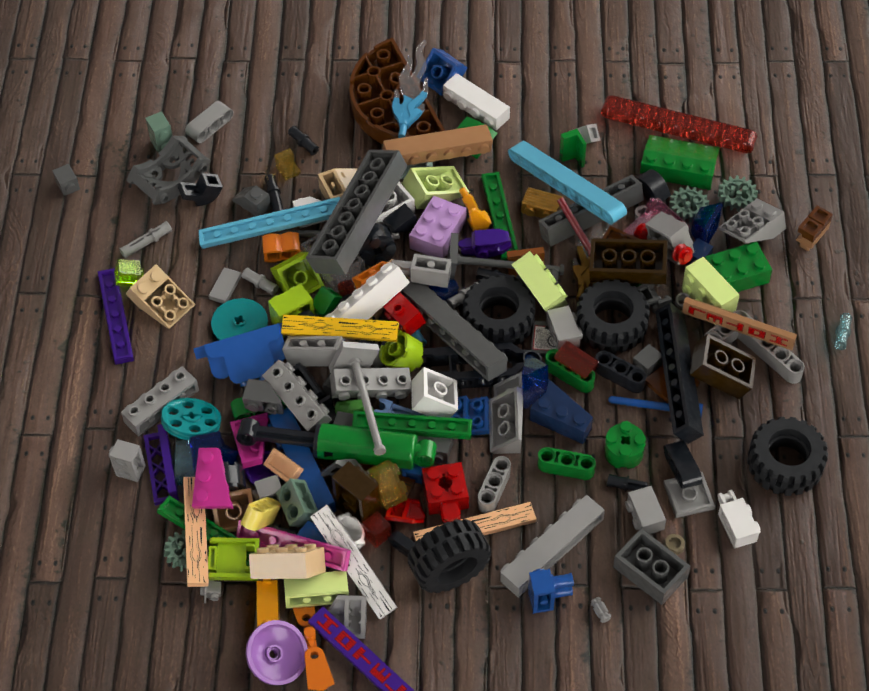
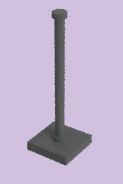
M451 233L447 259H451V275L448 285H453L456 267L459 264L514 269L512 264L515 261L460 256L458 254L459 233ZM544 264L546 266L544 271L547 268L549 271L555 269V271L559 272V275L564 274V264H560V266Z

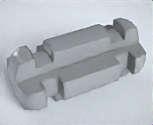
M596 597L592 599L591 606L594 607L593 610L597 617L601 619L600 622L605 623L609 621L611 614H608V609L604 602L601 601V598Z

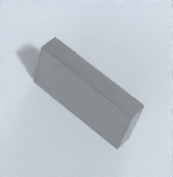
M224 267L209 294V299L219 303L229 301L242 277L241 272Z

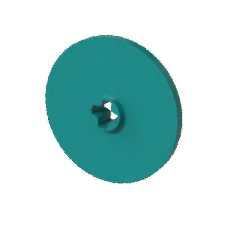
M245 298L232 299L223 303L216 309L211 320L213 334L218 340L268 326V316L265 309L258 302Z

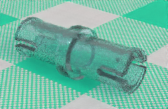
M848 313L840 315L839 326L836 327L835 333L837 336L834 347L838 350H844L847 347V340L851 335L850 325L853 317Z

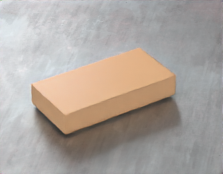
M273 448L263 464L285 482L290 478L298 479L304 470L276 448Z

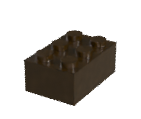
M706 334L694 344L690 376L740 399L753 388L756 357L712 335Z
M348 461L332 476L335 506L343 514L346 512L351 513L353 517L359 520L365 531L381 516L379 483L373 477L369 478L364 474L361 467L358 465L354 466Z

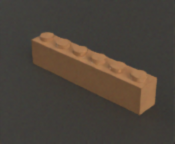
M487 124L384 140L382 150H399L407 165H416L491 152L493 139Z

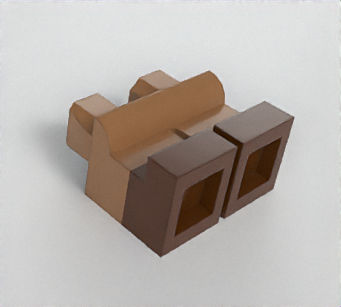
M817 205L798 227L797 232L801 234L796 241L800 243L799 246L806 251L812 249L829 229L833 214Z

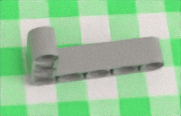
M736 310L733 312L744 317L753 319L744 311ZM715 325L705 333V335H712L728 344L738 338L789 383H798L802 378L805 367L804 363L789 349L719 325Z

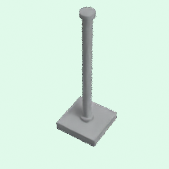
M342 341L329 365V371L332 373L333 369H353L374 443V454L377 456L386 453V448L382 445L361 368L371 367L380 351L378 344Z

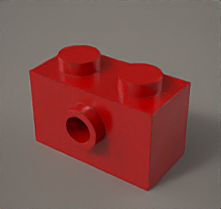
M400 292L383 306L386 319L399 322L398 330L404 331L409 335H412L426 323L420 311Z

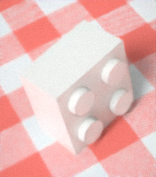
M425 367L412 379V410L426 416L450 418L458 410L457 380Z

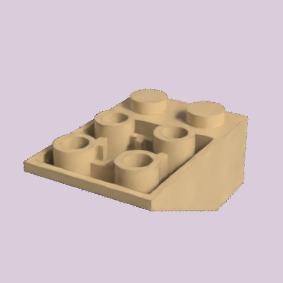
M334 168L318 174L319 188L325 200L336 197L341 198L357 169Z
M157 264L133 284L126 293L138 308L168 329L196 305Z

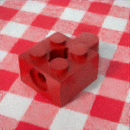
M462 462L422 468L423 487L429 515L441 513L444 523L453 522L457 519L460 520V510L469 509V495Z

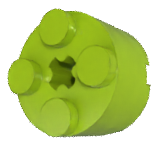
M398 330L397 342H386L384 346L381 345L379 351L380 361L389 368H409L410 372L423 364V343L406 332Z

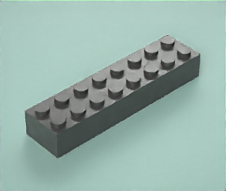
M369 150L306 256L315 273L347 274L407 168V164L399 150Z

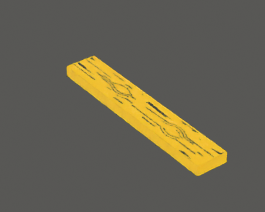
M283 315L281 333L282 335L342 336L343 339L397 342L399 322Z

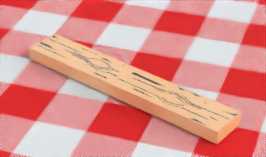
M183 477L187 587H205L209 584L205 509H194L192 507L195 477Z
M531 502L465 518L475 522L484 536L536 523V516ZM437 526L413 532L415 542Z

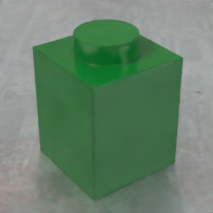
M321 286L313 299L314 312L323 317L339 305L342 296L332 288Z

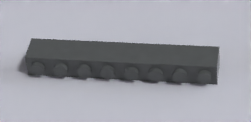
M412 282L400 291L420 311L426 321L425 324L487 381L507 371L508 359L505 353L498 350L480 331L472 327L469 321L463 319L445 300L437 296L435 291L429 289L425 284Z

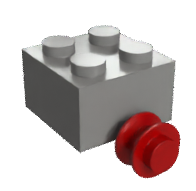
M661 211L647 223H641L635 228L634 236L639 239L668 240L667 259L677 265L687 264L692 259L693 253H695L688 225L683 221L675 219L672 215Z

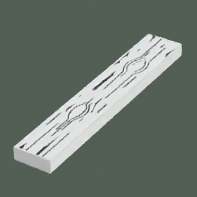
M326 505L310 516L328 544L351 550L347 572L363 596H366L367 602L377 617L381 620L398 608L330 507Z

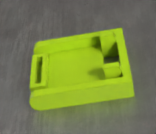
M210 538L209 543L211 545H218V547L209 546L208 571L216 572L208 573L209 580L258 581V579L250 578V566H246L247 551L257 552V548L260 546L259 538Z

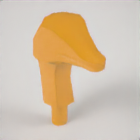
M465 187L461 188L459 192L463 197L462 202L469 212L467 221L471 230L488 229L491 225L488 213L478 208L474 197L468 193Z

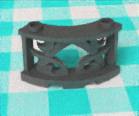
M172 136L166 146L158 153L160 156L156 160L152 161L150 159L145 163L133 165L126 181L137 185L152 199L154 205L165 204L180 195L178 189L180 182L195 183L201 173L207 171L211 160L189 143L185 136ZM184 147L188 150L185 154L183 152ZM192 155L197 158L195 163L193 158L189 159ZM181 167L178 180L161 181L163 178L162 171L165 168L175 169Z

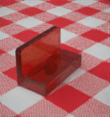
M568 341L563 344L554 356L555 360L584 379L592 371L595 373L599 362Z

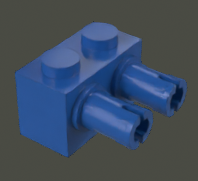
M536 569L533 572H529L528 593L533 614L554 610L555 598L573 595L572 586H574L572 573L553 576L550 569Z

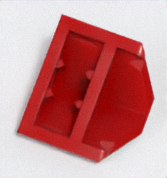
M392 496L385 520L410 524L424 523L425 514L419 500Z

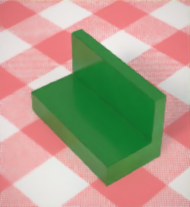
M578 129L562 133L559 156L561 161L565 162L576 158L581 168L585 167L586 142Z

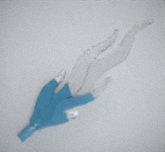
M426 40L422 41L416 49L417 66L414 73L410 76L413 65L410 55L408 56L405 68L401 72L399 84L404 98L402 104H400L398 90L394 91L392 111L399 124V138L405 137L407 129L419 119L425 109L423 102L428 95V78L424 79L422 90L420 89V81L427 68L426 60L422 53L427 43Z

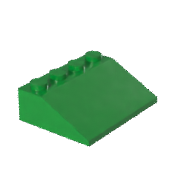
M649 135L641 161L640 174L653 169L663 177L665 182L711 190L720 147Z

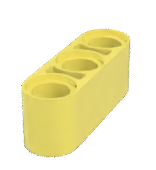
M265 497L248 504L240 522L241 525L249 530L257 531L273 524L281 508L280 502L273 498Z

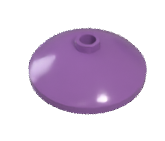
M281 620L268 621L258 626L251 633L246 645V660L251 672L262 682L276 686L284 685L297 679L305 668V652L308 649L307 643L302 633L294 625ZM270 651L274 652V658L270 657Z

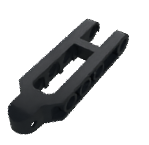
M512 342L493 343L498 350L505 353L508 361L512 364V368H507L506 372L490 381H487L475 369L473 371L458 372L457 365L469 363L451 347L424 348L423 364L421 367L449 365V371L438 373L457 380V389L493 387V385L520 372H524V376L537 375L541 370L542 357L537 351L522 350Z

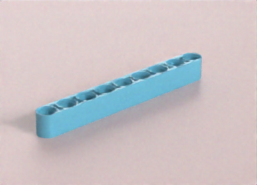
M523 140L508 149V155L514 163L608 224H614L627 214V209L622 202Z

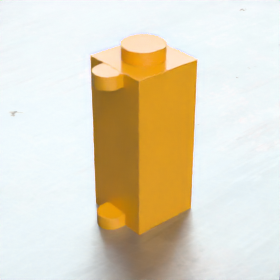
M263 579V581H256L258 627L268 621L280 620L278 580Z

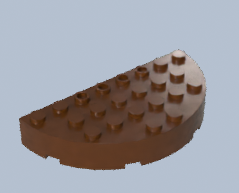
M393 37L375 45L374 49L369 53L366 52L356 63L350 77V102L354 118L366 134L383 144L384 140L399 138V124L392 111L394 98H399L400 104H402L404 101L403 95L414 99L423 91ZM427 97L418 107V109L422 110V115L407 129L405 137L445 131Z

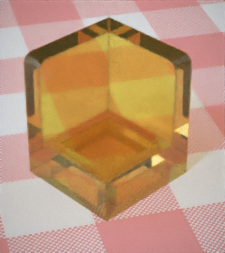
M290 148L274 155L276 168L285 181L301 174L300 169L294 162V154Z

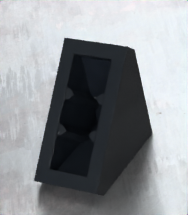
M405 203L383 220L392 233L412 231L418 221L415 214Z

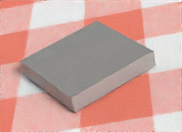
M701 472L703 481L701 485L681 489L676 478L664 480L663 484L675 518L715 510V504L703 472Z

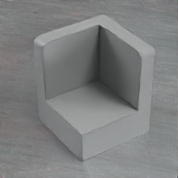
M596 124L576 128L586 144L601 141Z

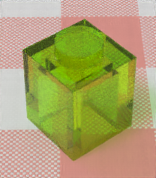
M117 260L114 269L116 285L132 286L144 275V269L141 268L140 260Z

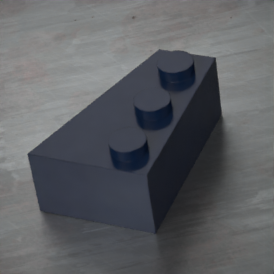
M550 379L547 380L536 398L530 412V421L581 444L585 442L592 430L593 417Z

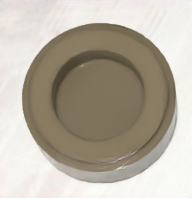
M671 534L666 537L664 546L674 554L680 555L684 551L685 540L678 534Z

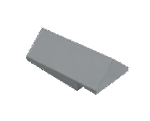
M520 372L493 385L494 397L489 399L490 453L492 454L521 453L524 372Z

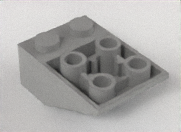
M756 198L718 228L744 243L773 239L786 229L784 211Z

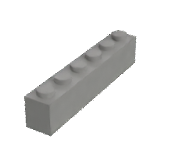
M588 495L582 499H577L568 512L564 511L554 525L550 524L544 530V534L539 538L535 537L525 551L521 550L516 555L513 562L503 566L500 571V582L517 597H520L528 589L529 572H533L536 569H550L603 521L605 510Z

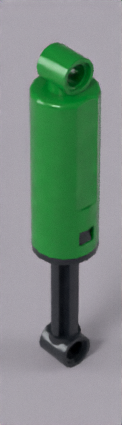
M245 418L240 423L236 437L237 441L245 446H252L258 441L312 447L313 456L318 459L335 461L356 459L359 464L408 470L414 469L415 463L424 468L433 466L437 450L435 442L428 439L418 442L416 434L378 430L382 445L386 448V453L377 456L373 451L374 443L369 428L320 422L317 424L315 432L260 426L257 420Z

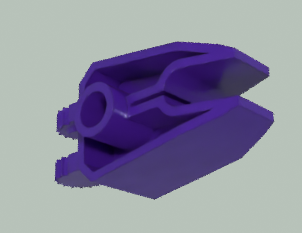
M501 229L474 230L472 237L458 242L463 256L475 255L476 258L484 259L504 254L512 247L509 232Z

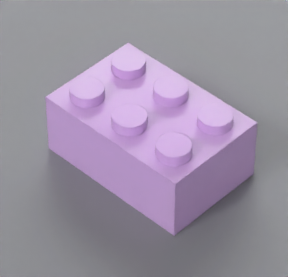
M433 196L409 234L410 249L428 256L445 258L448 253L451 233H460L466 223V207Z

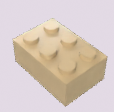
M279 544L267 545V547L257 548V552L249 554L251 579H307L326 572L324 547H316V544H304V547H298L297 544H287L285 547H279Z

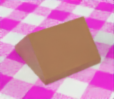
M251 488L230 491V499L234 509H213L215 524L228 532H236L238 522L242 520L248 504L254 502Z

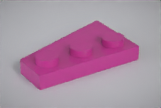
M267 412L247 417L257 420L260 426H267L269 423V414ZM240 419L230 422L243 469L263 464L266 442L258 441L252 446L240 444L236 439L240 423L243 420Z
M199 448L192 507L194 509H234L225 477L221 450L219 448Z

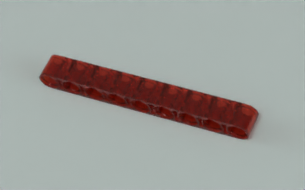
M612 95L606 97L601 109L602 116L607 119L742 153H751L757 140L756 132L750 129Z

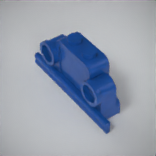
M282 323L193 348L196 360L207 357L211 373L214 377L225 379L229 376L233 383H240L241 387L246 386L248 379L259 378V380L263 381L265 379L262 375L274 365V362L286 359L282 350L285 344L281 333Z

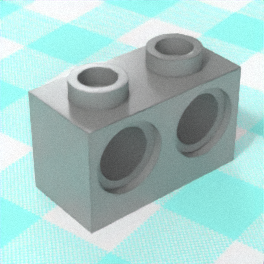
M117 439L115 445L109 450V457L115 475L138 482L146 467L139 445Z

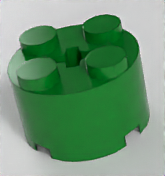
M623 421L611 427L606 434L604 447L605 458L609 464L619 469L620 467L631 469L639 465L643 459L646 437L643 431L629 421Z

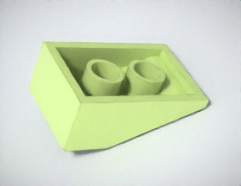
M454 166L410 168L402 182L404 188L415 199L417 209H425L433 196L450 202L462 197L459 190L463 187L469 193Z

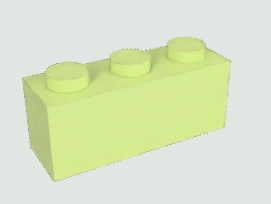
M332 571L307 579H284L286 609L331 605L337 595H349L347 572Z

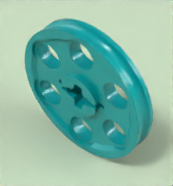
M176 399L167 403L162 410L161 424L163 428L172 436L183 440H205L213 437L220 429V412L212 404L200 399Z

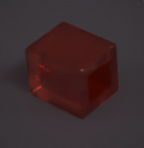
M378 511L362 522L365 537L375 548L385 542L391 535V524Z

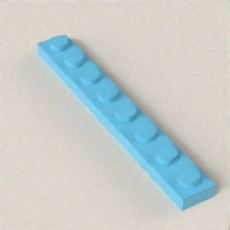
M340 197L198 230L200 246L202 249L328 220Z

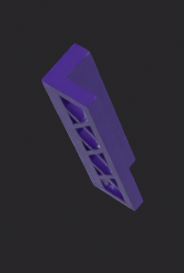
M162 424L157 425V433L144 435L155 506L161 505L167 499V497L158 498V493L162 488L166 489L171 497L179 501L168 432L163 428ZM160 439V444L157 448L149 445V441ZM157 454L163 457L159 465L152 462ZM159 471L165 473L166 476L162 482L155 479Z

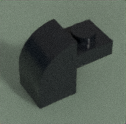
M649 169L645 173L635 176L642 183L643 194L647 203L660 204L671 196L665 180L655 170Z
M201 173L197 183L180 182L178 185L182 199L194 201L196 206H203L213 202L223 188L218 174Z

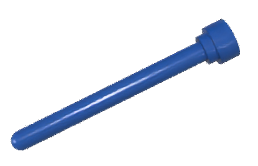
M610 396L608 398L611 404L670 411L669 403ZM699 403L700 414L702 418L703 404Z

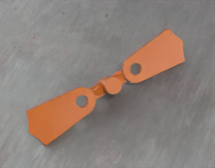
M315 606L292 608L297 623L304 627V638L308 647L305 652L308 690L324 691L335 683L325 654L321 648L317 647L315 629L308 621H303L304 618H311L315 614ZM312 655H318L316 659L311 658Z

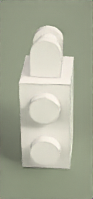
M728 490L726 494L718 493L717 497L720 503L718 515L734 549L757 542L761 531L758 522L754 521L750 505L746 504L743 498L737 499L733 490Z

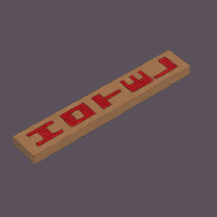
M686 297L683 303L682 313L793 350L797 334Z

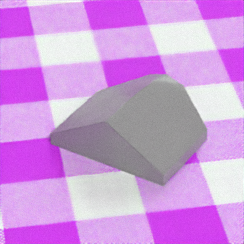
M337 595L328 611L357 638L365 639L367 623L366 596Z

